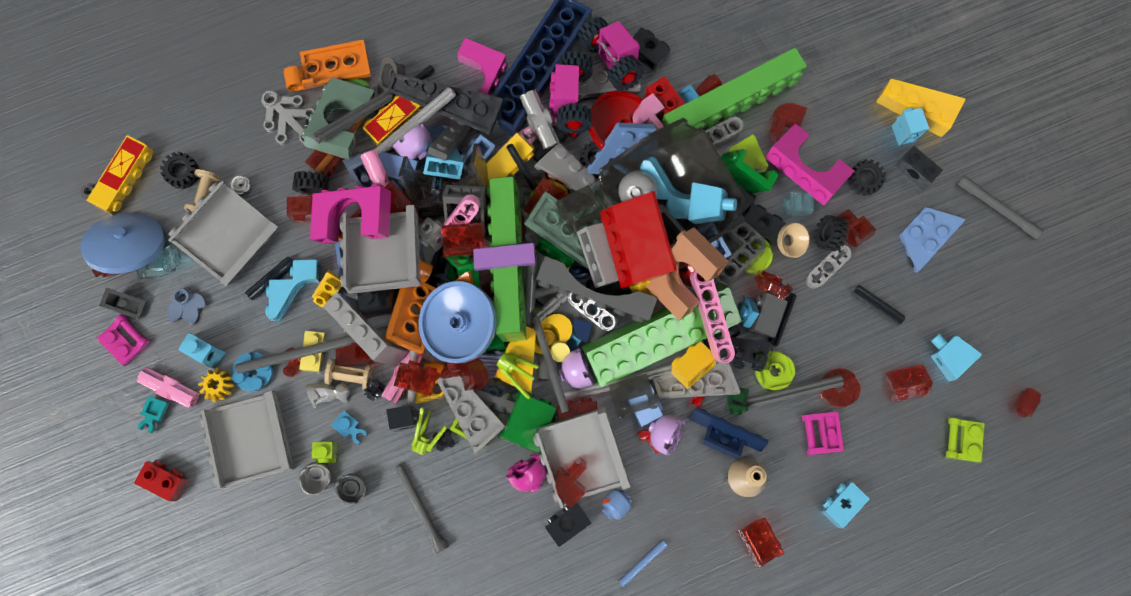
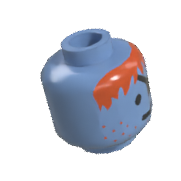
M614 489L602 500L604 506L602 511L609 519L613 517L619 520L631 510L632 499L624 490Z

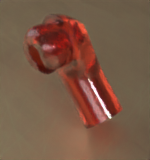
M294 347L289 348L286 351L294 350ZM300 359L289 361L288 365L283 368V374L287 377L295 376L300 367Z

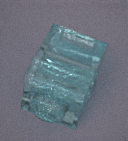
M790 192L783 202L786 215L809 216L814 211L813 197L809 193Z

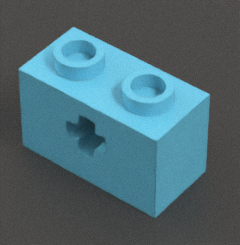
M908 108L904 110L903 114L897 117L891 126L898 146L916 142L929 129L922 108L915 110L914 108Z
M842 482L835 489L837 493L832 498L828 497L822 504L824 507L820 510L838 528H844L870 499L853 482ZM841 500H845V501H846V502L844 503V504H846V507H841V505H842V503L840 502Z

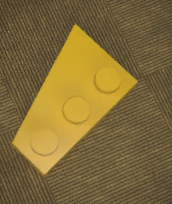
M526 327L527 340L509 342L506 353L509 355L512 353L519 358L534 363L536 332L534 329ZM517 362L518 367L533 376V367ZM498 368L495 378H499L504 383L514 386L504 374L499 372L501 368ZM513 370L512 373L508 371L525 391L532 393L531 379L516 370Z

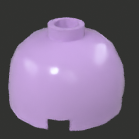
M422 123L405 134L402 142L398 140L393 145V148L401 157L412 160L418 157L421 160L427 155L432 138L430 132Z
M581 348L573 350L570 354L566 355L561 362L562 369L559 370L562 381H567L571 387L576 389L594 385L588 363L585 359H582L584 353Z
M664 415L657 421H653L649 427L652 446L660 453L669 456L670 453L668 451H674L682 437L683 432L680 431L681 425L685 427V420L673 415Z

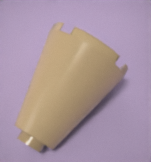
M751 457L739 458L732 463L728 470V483L731 489L738 495L753 497L764 490L767 484V472L763 464L757 459Z

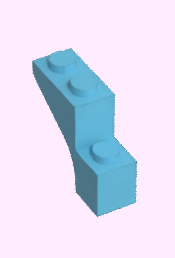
M648 156L641 163V171L652 174L657 180L659 190L656 198L668 199L665 208L675 219H688L691 195L677 191L669 181L658 160L653 156Z
M293 260V266L290 267V276L293 279L269 280V286L266 287V295L269 297V305H266V316H268V319L273 322L281 321L297 292L303 286L321 282V264L317 260Z

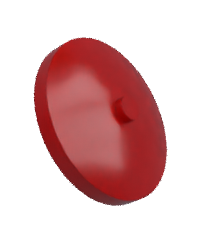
M611 91L603 94L594 102L591 107L592 125L589 133L600 150L605 146V140L617 123H633V114L644 99L626 91ZM617 159V160H621V161H637V160H640V159Z

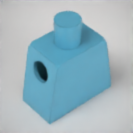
M457 148L446 161L427 153L423 174L460 179L464 161Z
M692 183L688 220L694 224L724 220L726 210H736L737 200L727 198L728 193L722 188Z
M192 333L187 334L178 348L179 351L213 369L218 367L226 352ZM213 352L212 357L207 360L209 354Z
M938 333L930 340L938 348L931 355V358L949 382L957 380L982 355L956 335L946 340Z

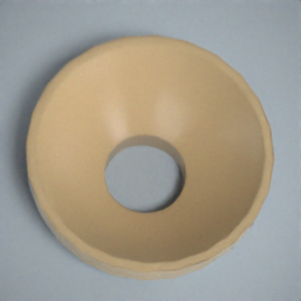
M790 223L782 227L777 239L779 250L787 257L797 258L802 256L809 246L807 229L800 223ZM786 235L790 236L789 245H785L784 238Z

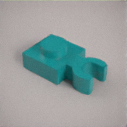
M148 396L140 414L145 416V419L138 424V429L143 430L145 425L148 424L149 429L147 433L153 434L156 430L155 421L162 422L169 403Z

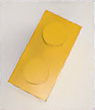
M700 341L696 345H691L687 349L686 354L682 357H677L672 362L671 374L689 389L715 367L717 361L713 358L711 350Z

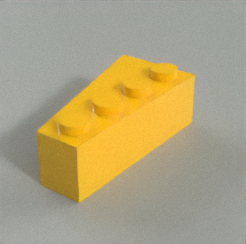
M890 79L883 87L876 103L899 115H902L903 111L908 108H914V110L922 108L929 126L928 130L942 137L950 130L966 99Z

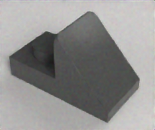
M105 288L99 306L139 319L146 301L110 288Z

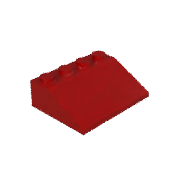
M655 191L613 205L600 212L621 288L640 285L677 271Z

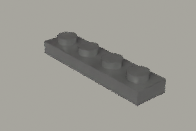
M453 120L431 144L428 154L446 161L473 128Z

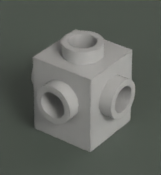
M428 217L419 226V242L427 248L429 246L437 252L448 241L441 234L443 225L438 220L434 222Z

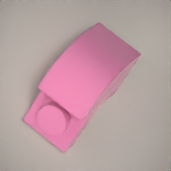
M654 94L646 97L637 107L633 114V123L654 124L657 131V139H659L666 128L657 117L665 107Z

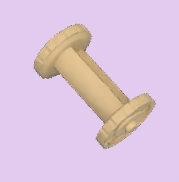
M201 169L195 170V175L201 179L193 205L185 204L184 206L186 211L194 212L197 208L195 205L202 196L206 198L209 195L210 191L208 189L211 187L212 182H220L221 177L219 175Z
M330 358L325 370V384L331 385L333 379L362 384L364 390L370 385L372 380L373 366L368 364L365 370L336 365V360Z

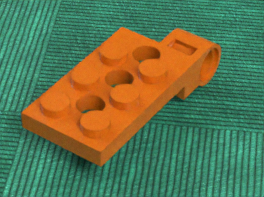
M364 39L300 52L302 68L290 66L283 70L288 91H301L321 87L328 84L331 77L343 81L372 77ZM348 58L354 59V62L351 65H346L344 63L345 60ZM331 61L336 63L334 68H326L327 63ZM311 65L317 66L315 72H308V68Z
M421 259V286L400 288L384 338L418 354H422L425 349L419 332L420 311L426 298L436 289L425 283L432 272L433 265ZM417 288L423 290L424 297H420L417 294ZM412 305L418 308V315L411 311ZM406 323H410L413 326L412 333L406 330Z

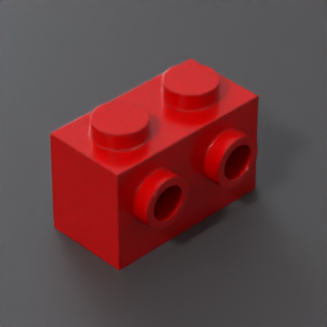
M665 76L646 87L644 97L646 98L654 94L665 107L658 116L660 120L663 119L665 114L685 104Z
M154 460V462L146 461L134 484L167 501H177L188 479L182 477L184 473L173 468L169 470L165 468V463Z

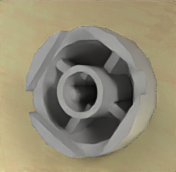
M635 170L622 178L618 193L620 200L624 202L655 191L657 197L659 187L657 180L652 174Z

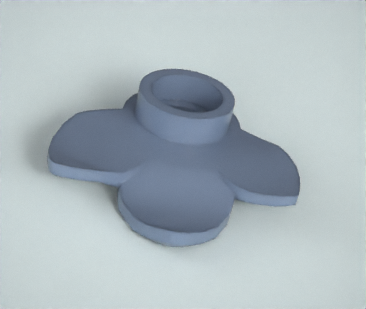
M187 288L177 289L173 293V302L170 303L167 309L168 318L171 322H175L182 317L188 323L195 324L199 317L198 309L206 306L204 298L200 294L192 293ZM182 295H186V299L184 301H181Z

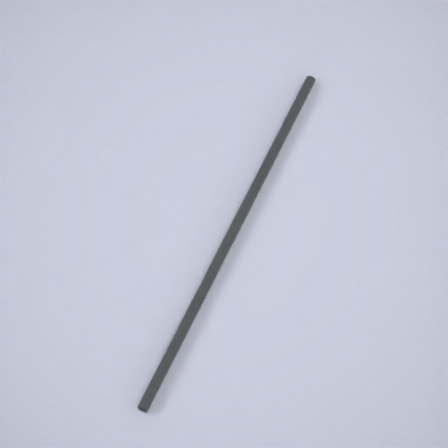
M587 276L576 280L585 286L587 280L592 279V277ZM552 286L549 289L538 287L536 288L535 298L558 293V289ZM406 323V330H412L413 326L410 323ZM388 326L376 328V330L386 335ZM349 335L238 363L235 365V368L239 374L357 343Z

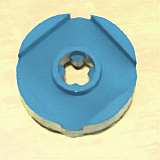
M257 352L243 353L236 360L232 369V380L239 388L249 392H256L270 384L274 374L272 365L255 369L258 373L250 377L248 371L238 374L235 365L238 363L266 356Z

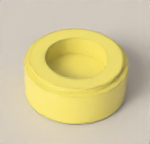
M558 341L551 345L550 352L553 360L562 362L566 355L570 354V349L566 343Z

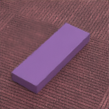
M534 243L473 249L474 269L476 271L536 265Z

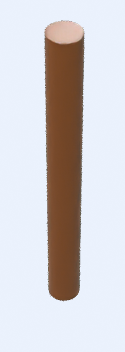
M363 117L358 120L347 132L355 134L367 119ZM327 154L315 168L314 172L322 174L336 156Z

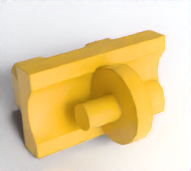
M328 270L312 295V298H314L313 302L323 307L342 287L340 277L336 276L331 270Z

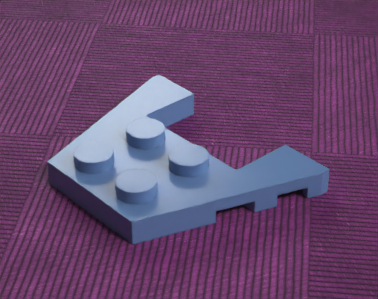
M617 123L605 140L603 149L597 152L595 155L596 159L587 167L588 173L605 174L610 158L646 159L648 156H653L658 160L655 125Z

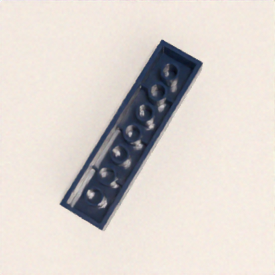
M554 0L492 95L505 99L495 123L496 128L512 137L520 131L528 116L520 96L531 90H536L539 98L542 97L551 82V72H555L556 64L559 65V57L572 50L578 41L577 36H579L578 31H581V26L584 27L586 21L587 23L590 22L592 9L576 0Z

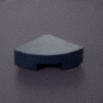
M574 318L573 328L575 334L581 341L587 343L593 324Z

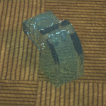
M169 245L151 263L137 269L138 279L163 277L177 271L176 266L182 263L177 246Z

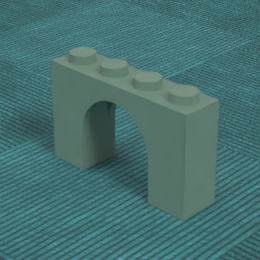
M331 77L328 84L324 85L322 97L318 98L316 102L315 112L310 114L308 126L303 129L302 138H304L305 147L349 160L356 145L354 133L342 130L320 144L314 141L313 133L328 125L326 119L332 112L342 109L352 111L375 97L374 90Z

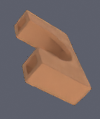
M695 228L687 232L685 230L682 231L676 238L678 240L676 244L671 246L677 271L655 278L646 286L678 320L691 314L700 302L682 283L679 276V263L685 262L692 266L707 282L719 276L729 263Z

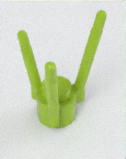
M505 352L497 363V366L501 368L499 372L504 374L527 399H530L528 393L508 371L512 373L513 370H516L529 379L534 380V376L518 367L517 362L536 369L539 366L512 353L509 355Z
M421 407L411 450L418 454L426 455L427 451L432 452L434 445L443 435L447 426L445 425L432 442L429 443L430 439L424 436L431 411H427L421 428L424 408Z

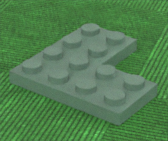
M594 185L578 212L575 213L545 191L524 222V225L583 267L589 269L577 231L602 223L600 212L620 202L597 185Z

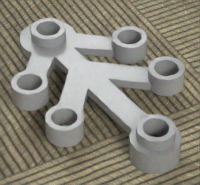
M266 91L261 98V102L266 108V118L263 123L264 129L267 132H273L276 129V124L273 122L275 109L279 113L278 134L275 137L278 144L285 145L288 143L286 135V125L288 123L299 134V139L305 146L304 138H302L304 128L293 117L309 119L307 114L315 112V110L312 108L284 109L281 104H293L296 108H301L304 105L303 98L300 95L293 97L279 96L275 91ZM300 99L301 102L296 104L295 101ZM271 123L272 127L267 128V125ZM280 137H285L283 141H279Z

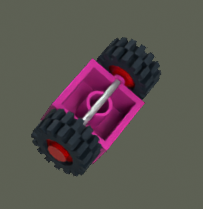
M595 17L594 20L591 18L589 23L586 21L584 23L585 26H581V31H578V41L587 52H598V56L609 68L608 80L617 91L623 92L624 89L627 91L629 87L633 88L634 84L639 83L638 79H642L641 75H644V68L638 62V52L640 49L638 41L633 39L628 29L620 21L611 25L602 17Z
M569 51L567 54H562L559 57V65L556 64L555 72H551L549 110H553L552 118H557L559 130H564L565 133L569 131V134H573V132L579 134L580 131L584 133L585 130H590L592 125L591 109L586 105L583 106V104L577 105L579 82L581 80L586 81V78L590 79L593 72L592 57L581 51L580 53H577V51L571 53Z

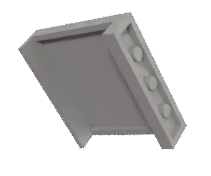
M221 181L220 183L215 182L208 189L211 193L206 198L202 196L195 204L197 208L193 213L189 211L182 218L184 223L180 227L175 226L168 235L171 237L168 241L176 245L226 286L278 227Z
M414 205L406 206V212L390 213L389 238L369 239L362 236V217L349 218L346 213H343V221H340V228L343 233V238L340 239V246L343 251L340 264L343 269V275L340 276L341 286L349 294L421 286L418 213Z
M269 391L255 398L210 410H201L200 422L202 427H205L206 432L204 441L206 446H209L210 451L208 460L210 465L213 466L214 474L212 478L218 489L232 487L294 469L276 392Z
M606 407L536 428V433L533 436L536 447L541 449V463L547 467L546 477L548 483L553 484V498L555 503L559 502L560 508H564V503L619 486H622L623 490L630 488V480Z

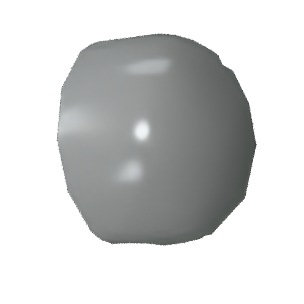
M312 462L304 466L299 477L301 489L308 495H318L325 492L331 480L330 470L326 465L318 462Z

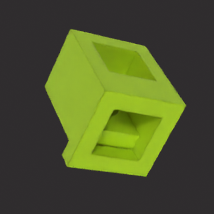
M312 442V459H316L318 463H337V443Z

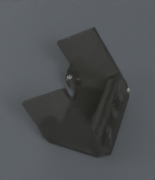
M474 143L471 162L467 168L469 174L461 175L460 179L443 178V188L439 197L431 194L432 175L423 174L424 170L414 171L408 156L403 157L399 178L420 218L427 219L428 217L445 216L443 194L446 185L485 187L487 208L490 205V198L487 195V186H489L487 165L478 143ZM453 204V211L458 206V204ZM472 204L467 205L466 210H469Z

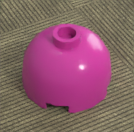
M539 454L530 455L532 459L525 462L521 459L508 469L509 475L505 477L513 488L520 492H535L542 487L541 484L546 477V466L542 465Z

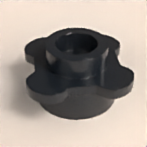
M499 378L488 379L485 391L492 396L503 397V390L506 388L504 382Z
M446 429L437 441L436 449L438 451L455 446L450 429ZM438 432L433 434V439L436 437Z

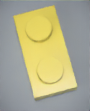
M305 331L303 347L325 342L326 334ZM323 352L302 357L299 370L321 372Z

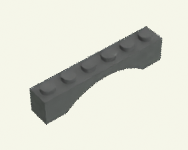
M546 256L543 257L535 278L539 282V286L547 289L550 286L558 289V293L566 296L569 293L574 294L576 299L582 302L593 301L595 302L594 306L606 310V307L614 309L613 313L620 316H625V314L631 315L632 320L639 323L650 321L657 301L656 297L640 291L621 296L604 295L594 292L579 283L570 274L564 263Z

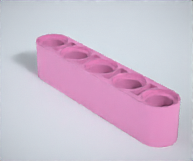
M694 269L690 274V280L695 297L700 301L698 308L712 356L717 362L728 363L733 360L735 352L714 280L712 279L709 282L705 279L703 282L697 279L698 272ZM705 290L710 293L709 301L703 299L702 294ZM711 309L716 313V318L713 321L708 317ZM716 329H719L722 333L719 340L714 337ZM722 348H725L727 351V356L724 359L719 354Z

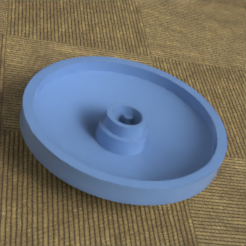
M120 213L106 217L92 225L81 239L80 250L85 262L91 268L103 273L121 274L135 271L151 263L161 253L165 237L160 224L152 217L140 213Z
M454 281L437 287L426 298L419 315V332L423 344L433 356L448 363H466L478 358L489 347L496 331V311L491 299L482 289L467 282Z

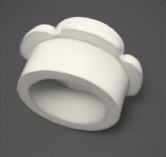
M236 176L231 182V188L237 194H243L250 189V181L246 177Z

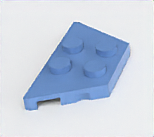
M925 207L901 232L899 237L902 244L906 247L905 251L908 257H911L914 264L913 269L916 273L925 266L963 224L964 218Z

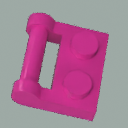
M124 314L119 315L96 338L125 367L150 344V340L147 337H143L128 322V318ZM121 327L136 340V346H133L119 331Z
M838 412L802 416V421L805 422L809 448L807 449V455L844 451ZM814 420H818L821 448H816L813 428Z

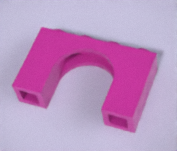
M464 38L457 53L458 60L482 72L485 82L477 93L492 96L494 88L497 89L499 86L501 73H505L507 69L506 54Z
M795 123L773 145L765 158L822 205H825L852 175L854 170L840 159L826 172H817L808 168L801 161L798 150L810 135Z
M373 184L367 188L355 186L354 189L338 188V191L322 190L321 193H314L310 240L320 244L338 243L340 217L343 211L354 203H359L362 211L361 235L369 239L389 238L391 191L383 188V185Z

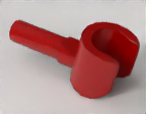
M705 396L693 397L687 407L690 404H694L696 408H700Z
M645 429L639 431L637 434L640 441L644 442L647 440L653 450L659 453L651 444L650 432Z

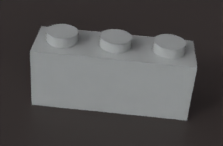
M603 223L588 226L577 231L595 288L619 281Z

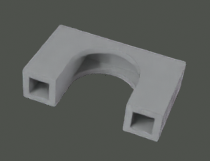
M336 292L323 306L373 361L396 366L408 353L404 347L385 340V335L365 320L366 318L359 311L358 300Z

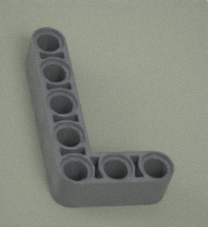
M726 210L725 219L732 220V223L725 224L721 220L714 221V224L740 246L728 259L729 263L721 272L722 281L726 284H733L762 256L766 241L763 236L736 213ZM744 231L747 235L742 237L737 232ZM758 243L761 248L754 249L751 245ZM743 256L746 257L748 261L743 263L740 262L738 258ZM732 270L735 274L727 276L725 271Z

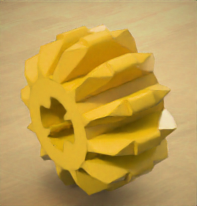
M215 368L214 372L210 369L207 370L208 376L201 375L204 382L198 383L199 386L203 387L199 392L205 394V399H212L213 402H217L218 399L225 400V394L231 395V391L228 389L233 388L234 384L229 383L232 381V376H227L228 371L223 370L221 372L219 368Z

